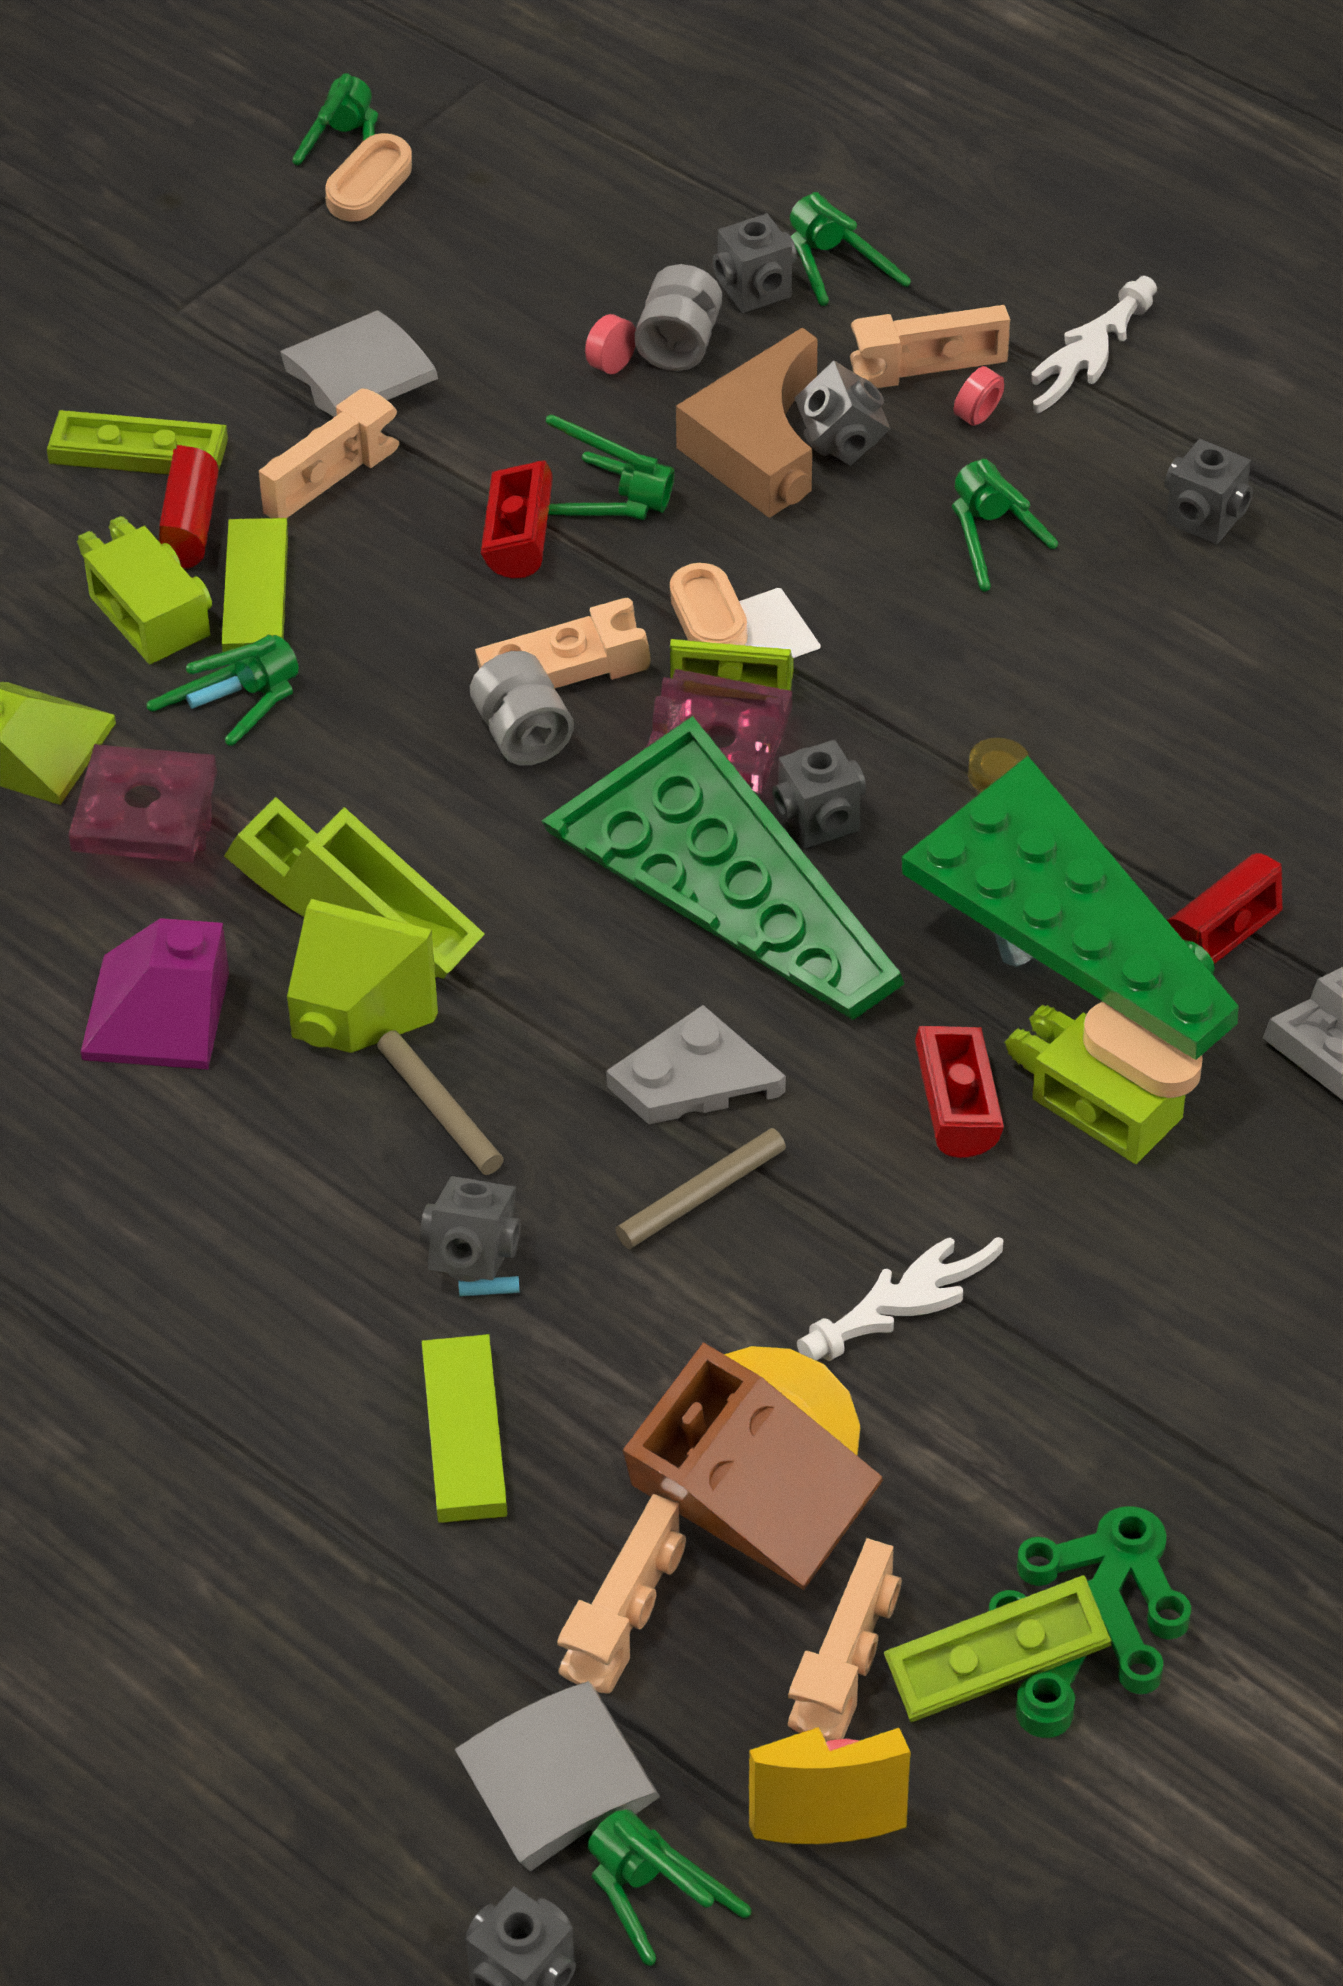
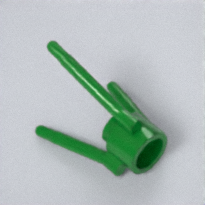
M344 73L333 82L316 121L292 158L294 165L299 166L302 164L325 127L329 124L334 129L343 132L351 131L361 126L363 128V141L375 135V123L378 113L369 107L372 94L364 81Z
M814 192L803 197L793 207L790 214V224L796 232L791 238L796 251L799 253L813 292L821 306H826L829 303V298L810 249L829 250L835 247L842 239L901 286L907 287L910 285L911 280L906 274L854 232L857 228L856 221L831 205L824 196Z
M548 415L546 417V423L549 426L626 462L623 463L587 451L582 454V460L585 463L621 475L618 493L619 496L628 498L627 503H550L548 515L629 516L645 520L648 509L661 513L665 511L674 484L675 469L673 467L658 464V459L633 452L555 415Z
M987 459L973 461L959 472L955 479V489L960 498L953 503L952 509L961 521L974 573L981 591H988L991 584L974 523V516L982 517L986 520H994L1001 517L1009 509L1048 548H1057V539L1028 510L1031 505L1030 502L1003 478L993 463Z
M269 634L252 644L187 664L186 671L190 675L223 666L226 667L166 692V694L148 701L146 706L148 711L154 712L186 699L187 694L237 676L242 686L250 693L260 691L266 693V695L225 737V743L228 746H233L277 702L293 694V689L288 681L295 678L298 674L297 658L289 644L282 637Z
M623 1809L608 1816L595 1829L589 1840L588 1849L600 1863L592 1873V1878L608 1895L632 1944H634L642 1962L647 1966L654 1965L657 1958L622 1888L624 1883H629L632 1887L638 1888L649 1883L661 1872L704 1908L711 1907L715 1899L741 1918H747L751 1914V1908L747 1903L672 1848L656 1830H650L632 1810Z

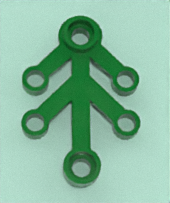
M1125 1506L1116 1508L1104 1515L1098 1524L1095 1534L1060 1544H1055L1052 1540L1045 1537H1032L1025 1540L1018 1550L1017 1572L1022 1580L1031 1585H1047L1056 1579L1059 1572L1101 1562L1093 1579L1088 1580L1087 1583L1110 1637L1111 1646L1120 1664V1683L1126 1690L1135 1694H1148L1159 1687L1163 1672V1658L1155 1648L1143 1644L1120 1591L1128 1575H1132L1148 1605V1628L1157 1637L1176 1639L1187 1632L1190 1623L1191 1604L1185 1595L1171 1590L1158 1562L1166 1547V1531L1160 1519L1143 1508ZM1121 1534H1135L1141 1538L1132 1540L1123 1537ZM1040 1556L1046 1558L1050 1563L1045 1566H1035L1027 1560ZM1014 1590L1001 1591L991 1599L989 1611L1023 1599L1026 1596ZM1170 1609L1177 1612L1180 1617L1174 1620H1167L1159 1616L1158 1612ZM1086 1656L1037 1673L1027 1678L1021 1684L1017 1693L1016 1717L1018 1723L1026 1732L1040 1738H1052L1061 1735L1070 1727L1075 1704V1695L1071 1685ZM1134 1664H1144L1150 1667L1152 1672L1146 1675H1139L1131 1671L1129 1667ZM1050 1695L1057 1698V1700L1051 1703H1044L1037 1700L1035 1696Z

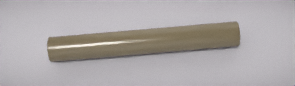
M390 1031L384 1034L377 1044L382 1054L482 1174L490 1175L496 1172L503 1163L502 1155L397 1031Z
M770 1128L618 1225L616 1227V1234L619 1240L628 1249H632L784 1151L786 1145L782 1136L774 1128Z

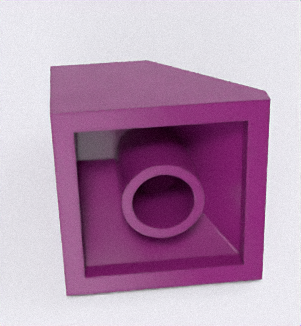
M160 918L105 954L81 1048L82 1060L208 1070L229 976L223 923Z

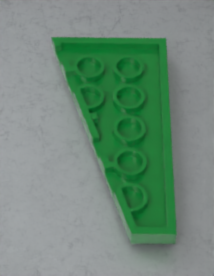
M693 716L542 820L546 831L852 1020L905 984L900 971Z
M1028 755L902 856V875L1192 1059L1197 1060L1238 1024L1239 1006Z

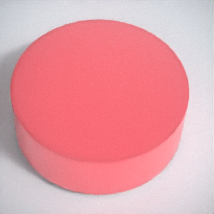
M613 314L605 315L599 319L589 332L586 341L585 353L589 365L608 374H616L622 370L630 361L636 346V329L633 323Z
M986 366L978 368L966 380L959 391L954 403V414L972 426L981 424L997 407L1004 392V378Z

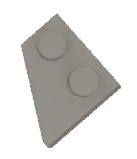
M704 1005L606 1070L607 1088L648 1124L678 1119L683 1114L693 1111L706 1113L728 1108L729 1097L764 1091L767 1100L777 1098L785 1093L786 1076Z

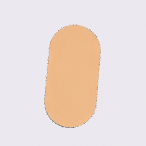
M385 133L376 134L365 139L326 182V205L331 214L349 222L362 221L371 217L409 177L412 170V153L408 143L396 135Z
M707 563L689 564L677 570L670 580L671 604L688 641L745 645L748 639L747 618L725 572L719 567Z
M1104 1002L1095 1005L1087 1013L1084 1023L1083 1042L1087 1051L1097 1060L1151 1094L1160 1097H1180L1188 1094L1198 1085L1201 1077L1202 1055L1197 1060L1192 1059Z

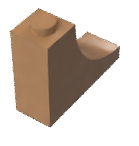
M800 328L676 405L677 449L768 518L789 505L798 503L806 494L812 491V448L795 433L786 418L790 406L795 401L794 397L817 377L818 338L804 328Z

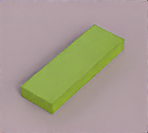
M59 410L47 446L49 464L169 474L173 449H176L177 445L206 451L216 460L220 469L228 442L227 425Z
M287 518L229 519L222 629L223 652L252 644L269 634L278 635L284 639L288 551Z
M489 1334L423 1340L422 1350L438 1523L506 1517L507 1504Z
M1085 1575L884 1651V1656L911 1723L1029 1678L1037 1673L1111 1646V1640Z

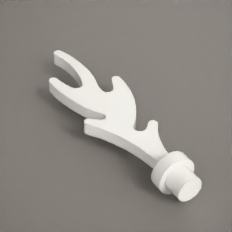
M1141 276L1137 281L1126 283L1119 291L1120 302L1090 323L1065 332V344L1068 346L1052 354L1032 372V383L1034 385L1040 384L1053 374H1060L1050 389L1033 401L1035 413H1041L1061 398L1072 385L1080 369H1088V383L1094 384L1099 379L1108 361L1109 344L1107 333L1114 332L1117 334L1119 341L1126 340V327L1132 314H1144L1153 303L1152 296L1156 293L1157 286L1151 278Z
M946 1238L922 1254L907 1269L900 1283L896 1285L891 1283V1270H882L872 1290L851 1312L834 1324L830 1320L823 1318L810 1325L809 1334L797 1340L799 1353L816 1361L822 1357L825 1360L831 1361L844 1353L843 1341L870 1333L892 1332L894 1330V1318L884 1315H923L946 1309L963 1300L962 1287H939L961 1281L985 1268L1002 1253L1003 1239L995 1238L984 1249L963 1260L942 1264V1261L954 1252V1240Z

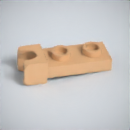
M1005 305L895 321L892 320L890 314L859 318L851 323V328L859 350L852 352L850 355L853 372L870 381L876 388L899 385V378L1008 362L1010 318Z
M364 388L359 389L336 406L337 416L323 426L314 429L306 438L280 456L270 460L266 466L259 470L263 513L270 518H288L361 466L362 463L372 468L396 451L399 441L381 433L383 427L395 418L397 414L395 407L381 395Z
M622 598L591 607V616L475 649L479 669L497 655L510 651H526L535 655L553 683L554 689L607 673L613 680L641 672L649 668L651 659L644 629L636 628L633 601L629 598Z
M653 1494L592 1604L581 1600L576 1604L557 1641L558 1646L568 1649L559 1668V1674L565 1679L577 1685L589 1681L596 1691L600 1693L610 1694L630 1660L629 1633L633 1627L637 1629L644 1627L655 1603L656 1590L654 1588L663 1572L671 1575L675 1571L683 1555L686 1536L679 1533V1503Z
M866 1539L819 1654L805 1651L791 1684L788 1698L796 1701L788 1720V1726L793 1730L802 1733L819 1727L825 1741L844 1739L857 1707L858 1674L866 1676L875 1657L878 1634L873 1633L879 1616L888 1619L891 1617L899 1597L902 1579L892 1575L894 1546Z

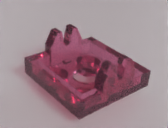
M676 669L672 679L663 678L661 696H657L655 699L652 721L653 731L646 748L692 716L705 732L712 729L713 726L727 727L736 734V740L731 745L719 749L754 792L762 793L792 710V691Z
M94 744L69 831L71 851L193 862L196 850L205 851V831H210L211 793L217 774L215 755ZM140 785L155 787L161 793L160 799L152 802L147 808L132 807L124 800L126 793L130 789Z

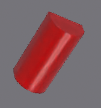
M177 445V448L173 449L160 521L159 542L161 544L168 543L173 548L182 568H191L199 564L205 555L219 467L216 460L206 451L195 447Z
M546 460L492 472L481 555L487 566L501 576L508 578L528 577L538 571L542 564L553 475Z
M1261 853L1252 854L1167 921L1183 940L1194 942L1207 951L1215 964L1282 911V865L1267 855Z
M919 1026L915 1037V1045L937 1147L944 1154L959 1158L977 1156L990 1150L999 1141L1004 1125L982 1028Z

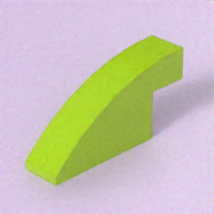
M275 797L236 836L224 855L256 884L303 917H305L306 908L310 900L314 899L432 929L435 977L444 979L485 934L345 807L317 834Z

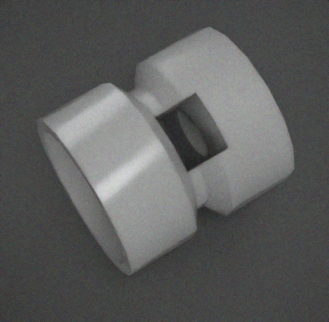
M683 264L667 266L657 273L647 296L646 306L641 313L635 330V345L640 355L650 364L663 370L683 371L689 370L701 362L722 305V291L717 281L710 274L695 266Z
M526 651L503 653L486 662L475 673L470 684V697L483 720L489 726V731L499 749L509 762L516 765H534L544 762L559 753L569 742L574 731V720L535 655Z

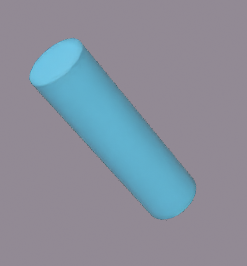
M234 676L187 694L186 698L189 706L193 709L240 691L242 687L238 677Z
M519 1276L497 1277L493 1280L479 1279L473 1282L458 1280L459 1297L520 1293Z

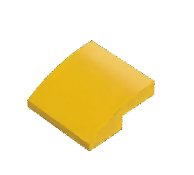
M817 1727L749 1750V1827L754 1838L781 1843L828 1844L870 1838L906 1828L911 1752L900 1729L896 1728L830 1751L820 1728Z

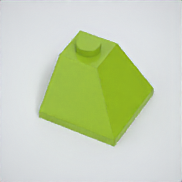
M0 682V787L61 805L116 724L115 715L12 683Z
M311 899L306 908L287 994L292 1038L303 1040L316 1047H330L353 1053L378 1043L380 1038L387 1032L397 1031L399 1034H403L434 1022L438 1014L432 929Z

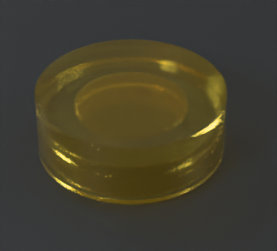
M1006 738L985 739L977 743L970 752L968 778L976 789L983 792L1027 755L1029 756L1023 746L1013 740Z

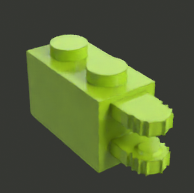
M124 516L110 521L109 529L113 541L104 544L92 531L78 536L77 543L84 558L91 599L149 665L210 636L207 610L212 608V600L208 589L199 577L191 578L181 567L177 554L168 543L161 544L145 526L135 529Z
M1042 1004L1029 1018L1033 1028L1032 1031H1035L1037 1036L1031 1035L1029 1031L1017 1028L1004 1042L1008 1055L1012 1057V1060H1015L1018 1065L1022 1064L1026 1070L1034 1074L1032 1099L1132 1163L1137 1164L1183 1118L1185 1095L1174 1098L1156 1096L1094 1058L1085 1048L1083 1034L1087 1014L1082 1013L1076 1020H1073L1062 1012L1055 1011L1054 1007L1051 1008L1049 1005L1044 1006Z

